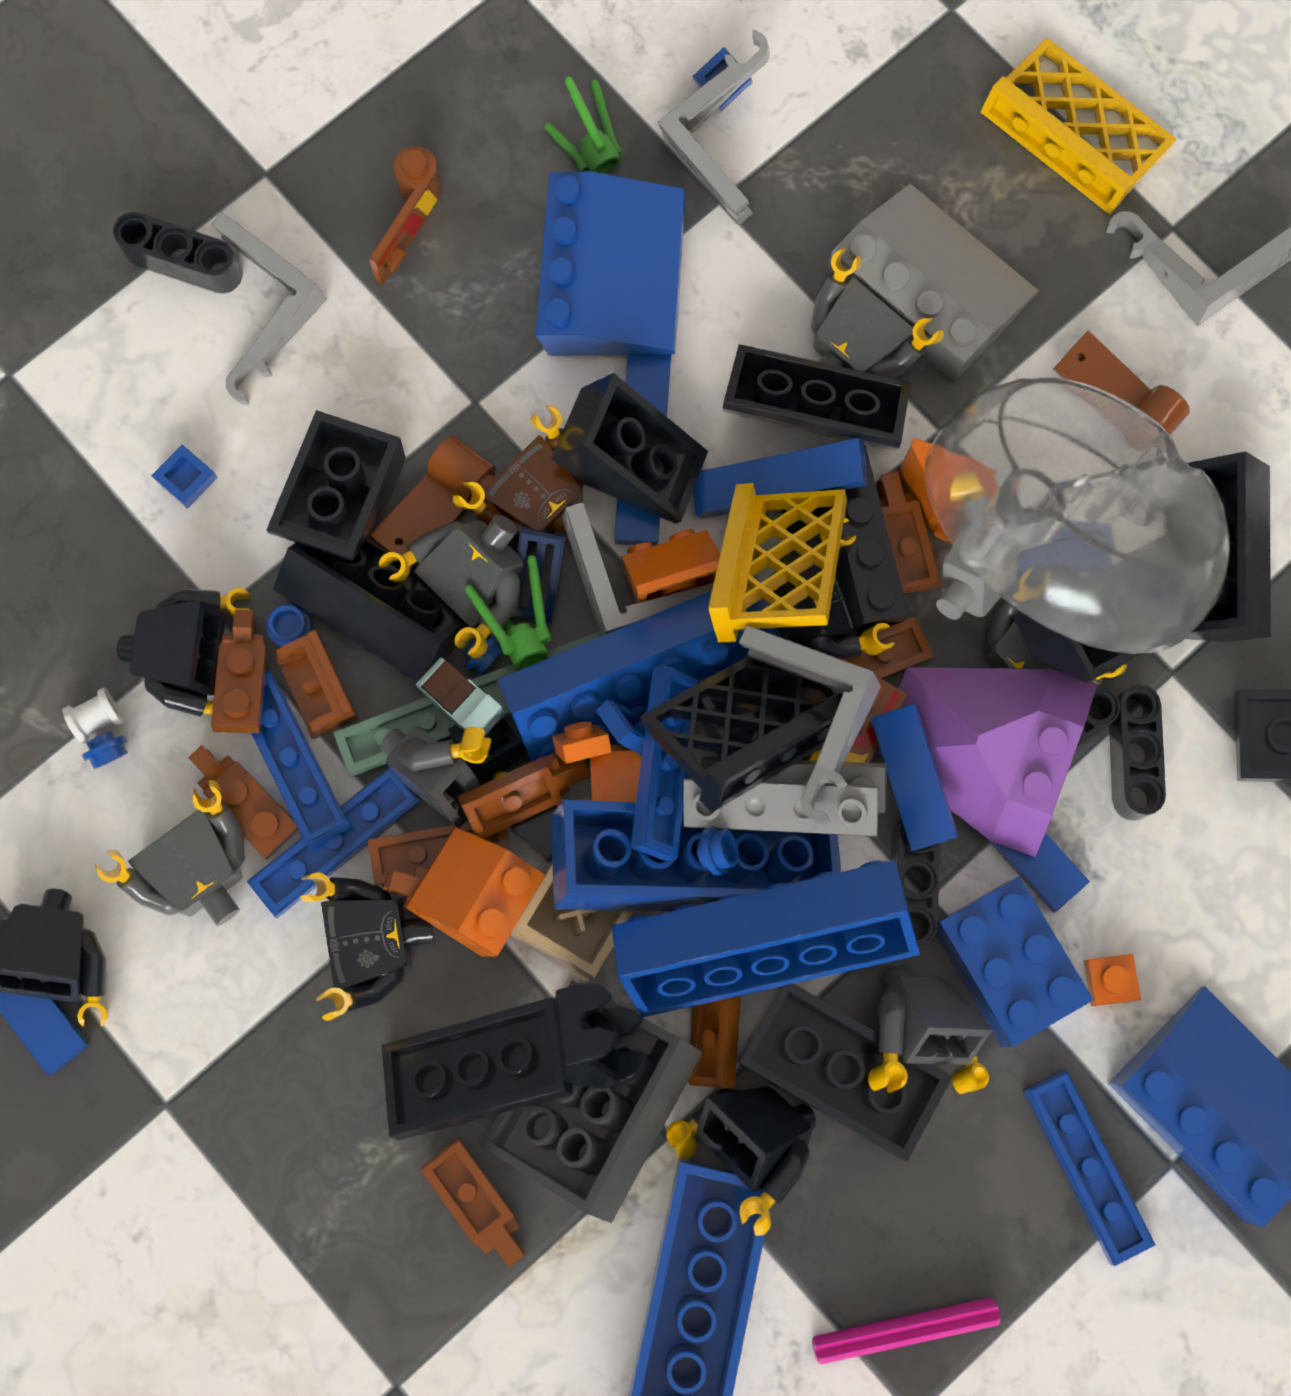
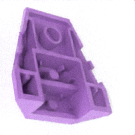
M906 667L899 689L908 695L901 708L914 703L918 705L950 810L991 842L1036 857L1081 737L1097 684L1093 682L1085 683L1055 669ZM878 746L876 753L883 757L880 747Z

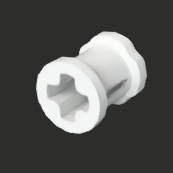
M105 687L97 691V696L74 708L70 705L62 708L68 727L81 744L89 741V735L112 723L116 726L124 723L118 705Z

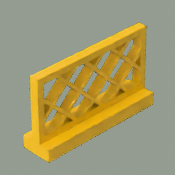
M1046 38L1006 78L1002 76L993 85L981 109V113L1109 215L1117 209L1125 196L1168 152L1177 140L1049 38ZM1045 55L1058 65L1059 72H1041L1039 60ZM1015 84H1033L1035 97H1029ZM1043 84H1061L1063 97H1045ZM1071 85H1083L1090 91L1091 98H1073ZM1047 109H1065L1067 122H1061L1048 112ZM1075 109L1094 110L1096 123H1078ZM1104 110H1115L1123 116L1124 124L1106 123ZM1080 134L1098 135L1100 148L1091 146L1080 137ZM1108 135H1126L1128 149H1111ZM1137 136H1148L1159 147L1157 149H1139ZM1113 160H1131L1133 174L1129 176L1114 164Z
M753 483L736 484L708 607L718 642H736L739 629H745L746 626L758 629L828 625L847 504L845 489L756 495ZM833 506L831 510L819 518L810 513L818 507ZM787 510L786 513L774 521L766 516V511ZM798 520L807 524L793 535L785 530ZM819 533L827 538V540L813 549L805 544V542ZM774 536L782 541L768 551L760 547L761 544ZM793 550L802 555L787 566L779 560ZM813 564L822 569L821 572L809 580L799 575ZM767 567L777 572L761 583L753 578V576ZM788 581L797 587L782 598L773 592ZM808 596L818 602L816 609H795L793 607ZM762 598L771 604L762 611L746 612L748 607Z

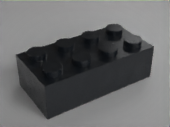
M796 984L776 988L737 1058V1064L896 1158L908 1162L953 1077L933 1064L905 1063L901 1056H898V1062L904 1066L908 1075L905 1085L891 1093L887 1092V1085L880 1090H872L869 1085L868 1075L873 1068L883 1064V1054L879 1053L880 1033Z

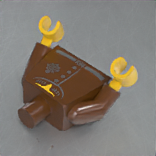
M545 405V407L550 412L551 420L546 426H542L537 415L532 414L530 418L531 425L535 429L547 434L545 440L538 435L484 490L476 482H463V485L469 488L472 493V498L468 503L461 496L453 495L455 506L461 509H472L473 517L485 522L487 525L495 515L509 518L517 527V532L511 539L512 541L519 542L522 526L532 527L531 530L536 531L543 529L549 530V533L557 531L567 534L562 521L565 508L583 502L582 488L584 484L551 459L563 429L559 428L562 423L560 412L557 408Z

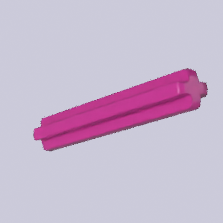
M985 1298L816 1335L812 1338V1346L817 1362L826 1364L998 1326L1000 1324V1313L996 1301L992 1298Z

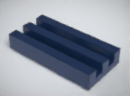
M522 526L517 554L522 558L524 566L518 576L520 579L519 607L513 616L535 620L531 590L528 608L520 607L529 542L535 541L538 542L536 559L540 583L542 582L547 544L555 545L544 611L546 622L552 623L567 534L560 532L553 534L549 533V530L543 529L536 531L531 530L532 527Z

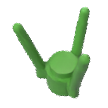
M568 76L565 78L566 86L589 133L580 141L581 151L579 152L550 122L545 123L544 128L574 159L580 172L589 170L607 174L622 161L620 155L623 152L616 141L599 82L596 79L592 80L591 87L604 134L601 130H597L573 78Z
M534 555L528 557V567L536 628H532L529 623L514 626L511 619H509L504 625L507 632L505 633L472 585L465 587V592L499 641L504 655L510 656L517 671L547 659L549 654L544 644L552 640L546 626L537 559Z

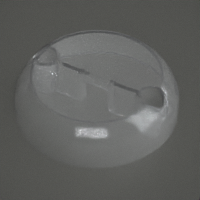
M1049 377L1022 378L994 386L967 400L943 425L927 453L925 484L930 504L940 526L960 556L986 584L1022 613L1043 626L1067 638L1112 652L1129 654L1154 653L1169 649L1182 642L1204 621L1220 597L1229 565L1230 532L1219 494L1211 479L1203 470L1193 468L1184 461L1172 436L1162 425L1125 400L1097 387L1078 381Z

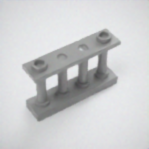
M704 756L701 759V766L707 769L719 762L720 757ZM800 760L713 813L700 802L701 789L691 778H685L684 827L877 836L878 813H885L887 763H843L839 774L844 778L848 786L839 789L833 783L825 784L821 788L814 804L816 811H825L831 822L828 825L814 823L803 812L801 807L802 794L817 761Z

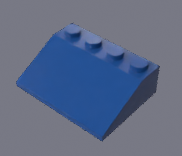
M593 171L549 173L536 337L548 356L675 354L686 199L685 189Z
M1202 986L1108 1084L1243 1222L1265 1227L1291 1199V1072L1206 986Z

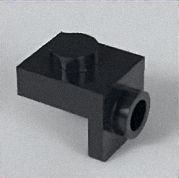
M502 718L484 737L491 738L486 759L482 763L463 761L470 767L478 780L482 782L525 756L527 752L520 739ZM455 724L448 728V731L455 744H461L463 733Z

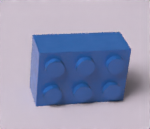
M1020 876L1007 881L938 921L936 936L986 1022L993 1029L992 1032L1001 1047H1014L1094 1000Z

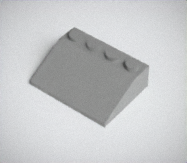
M908 184L858 223L833 249L826 271L827 275L834 272L831 266L832 257L835 252L846 248L845 253L841 257L842 266L850 269L857 256H860L862 260L861 267L846 277L848 283L854 277L912 327L920 319L933 318L931 323L925 327V336L931 339L937 331L943 330L944 337L937 344L925 345V352L922 356L954 383L1039 291L911 184Z

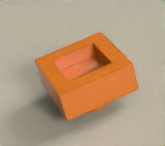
M585 721L570 724L564 728L565 733L552 736L555 753L566 764L612 752L608 734L597 724L592 725L591 722Z
M1133 954L1083 960L1088 991L1094 999L1090 1002L1091 1006L1141 1000Z

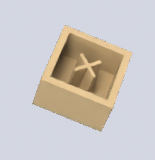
M551 862L545 872L544 879L510 936L588 982L596 977L614 946L611 925L626 922L634 911L554 909L553 863Z

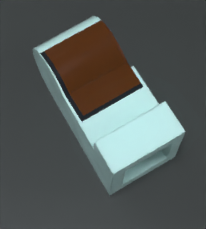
M441 657L415 684L463 732L467 727H479L485 731V737L505 715L502 706L489 694H485L471 680H467Z

